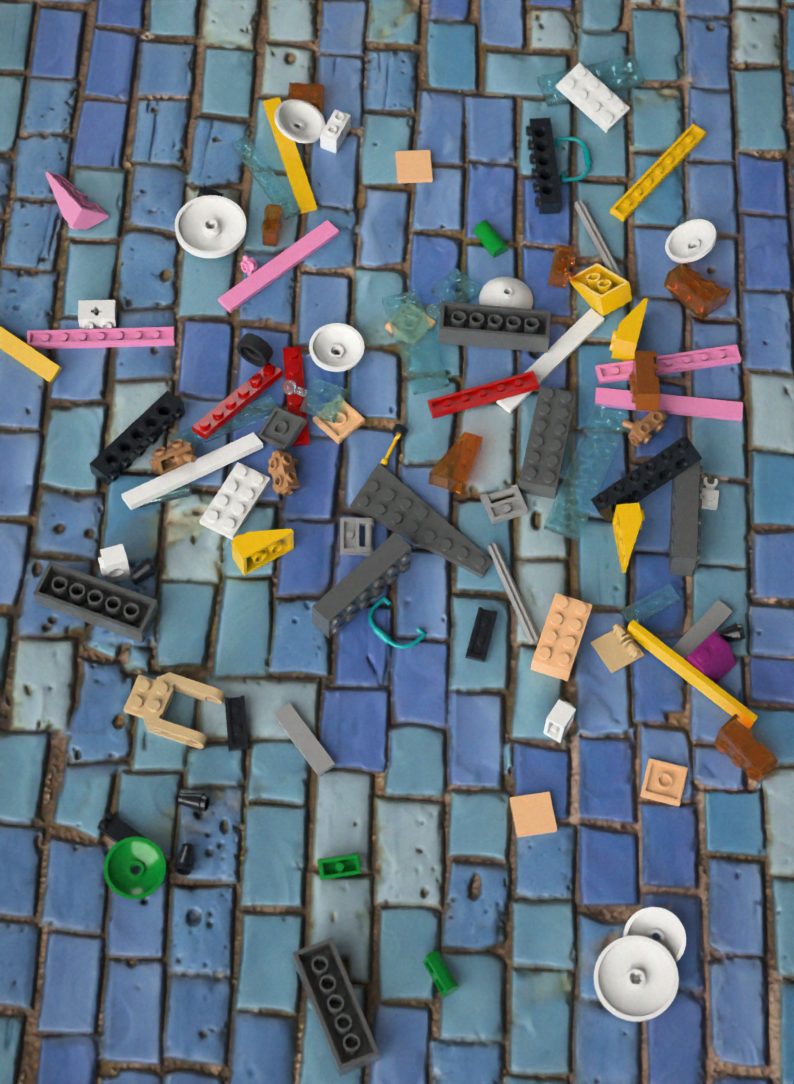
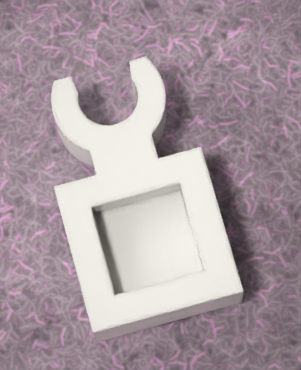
M707 477L703 480L702 493L699 498L702 499L703 509L717 510L719 491L715 490L718 484L716 478L713 484H708Z

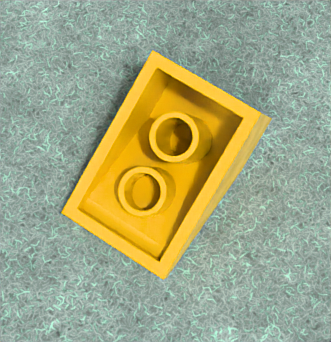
M598 263L569 278V282L590 307L603 316L632 301L629 282Z
M644 298L619 323L618 330L613 331L609 349L612 351L611 358L621 361L634 359V351H636L648 302L647 298Z
M639 502L616 505L612 521L622 573L627 571L639 530L642 529V521L645 520L644 510L640 509Z
M278 529L239 534L231 541L233 560L245 576L293 550V530Z

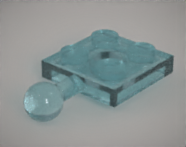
M454 268L432 287L431 293L438 297L440 301L436 304H430L426 308V314L430 318H437L440 315L442 301L469 304L480 294L482 287ZM459 288L461 291L454 292L452 289Z
M315 377L312 378L308 390L296 386L292 380H286L282 383V391L285 394L295 393L305 397L300 411L332 423L336 422L348 389ZM326 397L329 402L322 403L319 398Z

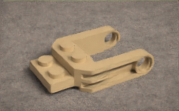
M171 672L157 677L156 680L138 675L123 709L124 712L143 718L145 726L150 733L194 748L203 749L207 741V737L204 734L163 720L174 696V691L205 702L208 700L221 705L226 694L218 688Z

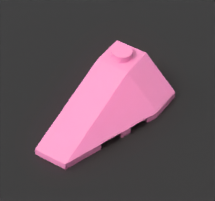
M47 171L46 176L61 213L71 228L87 230L108 218L109 215L97 203L91 204L87 200L88 196L75 190L76 187L59 174Z

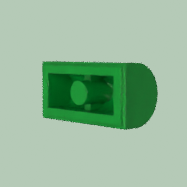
M487 220L480 222L474 228L475 236L493 258L508 251L507 244Z
M358 852L317 859L320 880L361 874Z
M439 950L426 954L423 963L442 997L454 993L459 988V985Z

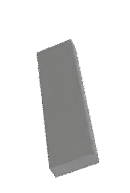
M717 600L673 646L672 650L685 659L711 633L717 631L732 615L733 611L720 600Z
M290 703L273 713L274 718L318 777L335 766L334 761Z

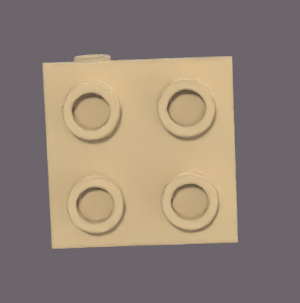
M619 623L612 627V631L590 642L611 674L644 656L633 638L625 633L626 628L624 625Z

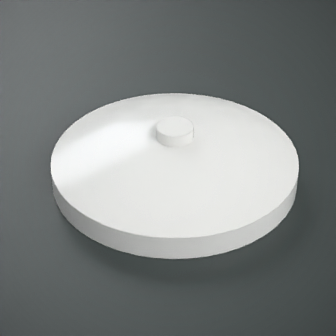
M206 195L197 197L187 202L179 210L175 219V233L180 245L189 253L202 258H219L232 253L242 244L247 232L246 217L242 209L232 200L222 196Z
M644 936L620 938L609 944L596 962L594 970L596 994L600 1002L610 1013L623 1020L642 1022L659 1016L671 1005L678 990V969L672 955L663 945L651 938Z

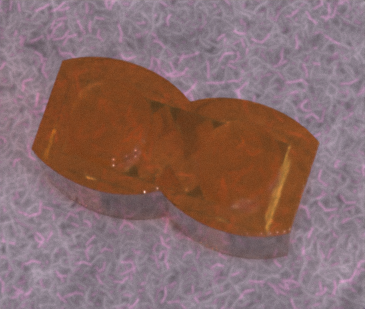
M267 204L261 227L262 243L264 246L276 247L280 241V230L282 228L281 205Z

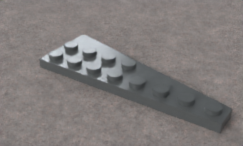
M379 463L350 505L351 510L366 518H373L374 522L482 579L492 564V560Z

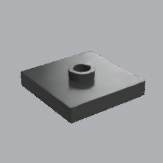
M275 407L257 437L262 442L289 452L307 421L293 413Z

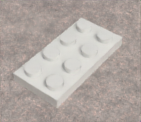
M578 63L556 85V88L606 133L630 109L628 105L581 63Z
M237 462L199 520L200 524L233 540L271 482L270 477Z

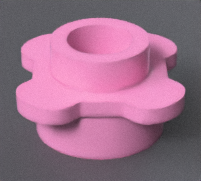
M245 255L243 256L241 269L250 276L253 274L252 272L257 270V263L252 257L248 258Z

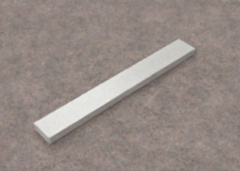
M593 309L587 311L526 372L534 371L540 385L604 323L605 318ZM533 391L498 400L496 403L511 413Z
M253 432L197 458L194 463L189 462L121 494L122 499L133 510L262 449L263 443Z

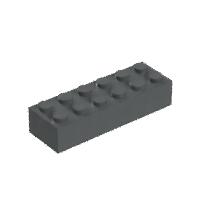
M442 301L438 343L547 353L550 338L551 311Z
M540 386L518 485L521 493L555 499L577 393Z
M700 461L672 479L668 575L691 577L693 570L697 569L698 561H700L698 544L701 541V533H698V530L701 527L702 517L699 516V510L702 508V499L699 498L703 483L700 482V477L703 475V466L700 465Z
M394 532L312 606V624L328 638L333 634L337 635L346 622L349 623L356 617V613L359 610H364L369 605L370 600L380 596L387 585H392L401 572L405 573L409 569L411 546Z
M49 561L33 593L35 603L141 643L144 642L159 611L156 599Z
M332 937L292 952L293 962L339 1076L379 1061L380 1053Z

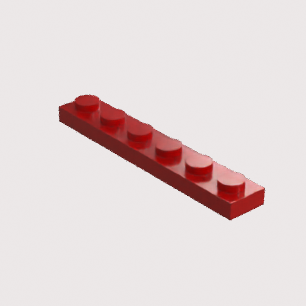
M301 346L283 347L288 412L307 421L292 447L310 445Z
M270 363L265 365L192 426L193 432L204 439H208L283 376L282 370Z
M534 371L427 400L434 419L539 389V383Z

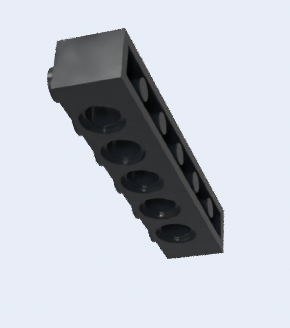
M531 118L529 119V126H526V136H529L530 139L527 145L528 150H531L529 162L533 164L531 177L535 179V182H533V192L537 193L535 207H538L539 214H558L561 211L562 200L551 119Z
M167 390L89 464L91 473L107 486L111 482H115L125 469L127 470L132 466L135 459L141 457L150 445H154L164 432L166 433L170 430L174 422L184 416V403Z
M685 435L593 497L591 501L608 523L614 517L616 505L639 502L700 461L702 457L687 435Z

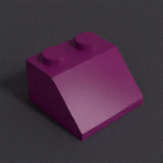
M716 631L711 633L685 658L686 661L716 684L736 665L729 644Z

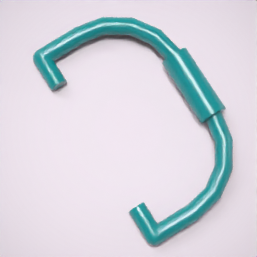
M571 136L556 137V147H560L559 141H575L583 147L586 165L585 172L577 177L566 178L565 173H561L562 182L582 180L591 169L590 149L579 138Z
M383 596L369 610L368 620L373 632L387 645L390 644L399 649L412 648L427 635L418 627L416 631L420 636L408 644L396 643L379 626H376L373 621V614L377 607L383 602L390 606L392 602Z

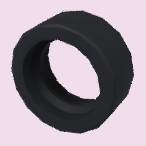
M251 333L244 334L236 347L243 359L258 367L265 366L273 355L271 346L261 337Z

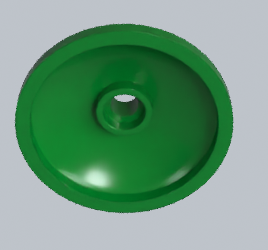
M129 837L119 841L110 849L104 862V876L107 884L116 894L126 899L136 900L150 896L158 890L166 875V860L163 852L154 842L143 837ZM139 866L140 872L134 873V867Z

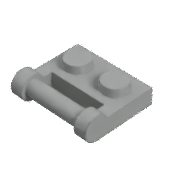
M517 484L488 495L487 493L480 495L481 502L487 511L492 525L528 514L527 506ZM510 495L514 496L512 498H508L491 504V501L504 498Z
M340 518V555H364L368 557L375 550L373 548V518ZM359 526L365 527V547H359Z

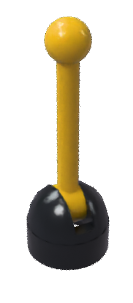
M395 424L392 430L394 440L385 458L381 460L383 466L388 464V458L397 440L404 439L408 433V429L401 424Z

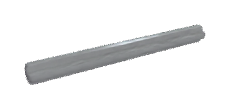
M576 201L574 207L607 269L625 279L584 201Z
M496 543L490 544L487 550L528 642L531 645L539 642V636L502 553Z

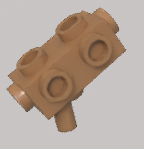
M658 409V411H651L641 421L637 419L635 423L624 419L621 426L631 430L628 438L634 446L640 447L644 443L647 444L653 438L654 433H659L665 427L664 422L668 419V416L664 411Z
M176 439L172 441L171 446L156 448L155 453L151 454L152 460L149 462L153 471L157 470L160 475H163L189 462L194 463L196 461V456L193 455L195 449L191 442L188 443L185 439Z
M277 450L272 452V457L268 460V472L273 477L274 483L272 487L277 494L289 496L300 487L294 467L299 464V460L297 458L292 459L290 452Z

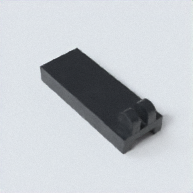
M482 607L478 608L466 658L485 663L498 611L493 612Z
M244 696L224 697L229 752L249 750Z
M111 812L107 813L97 826L98 831L115 843L129 837L145 838Z

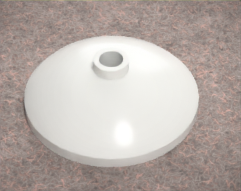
M292 99L282 102L276 109L275 123L287 138L299 143H312L320 139V134L325 127V120L320 111L313 105L302 100Z
M695 219L687 221L675 228L667 238L665 245L666 253L671 260L678 263L697 261L711 251L717 240V231L713 224L707 220Z
M498 277L490 280L483 286L479 295V305L532 309L533 295L529 287L522 281L512 277Z
M331 323L315 331L310 339L309 352L312 360L319 367L332 372H342L353 368L361 361L364 354V341L360 333L353 327L342 323Z
M647 907L639 910L628 920L624 929L623 937L644 936L657 941L669 951L675 963L681 958L686 947V932L682 922L674 913L661 907ZM653 933H658L660 939H654Z

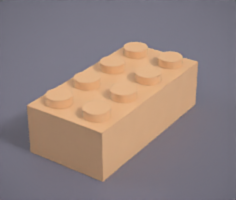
M555 593L530 670L568 682L591 614L592 604Z

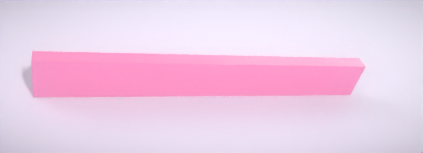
M326 220L219 297V303L230 313L338 236L339 230Z
M175 328L27 331V344L34 349L175 346Z
M737 344L657 356L656 364H658V370H655L656 376L741 363L742 359ZM633 360L595 366L599 384L628 380L629 374H632Z
M596 387L594 403L596 407L651 412L636 410L635 403H632L631 400L632 394L628 390ZM660 394L659 410L664 411L666 414L742 421L743 402Z

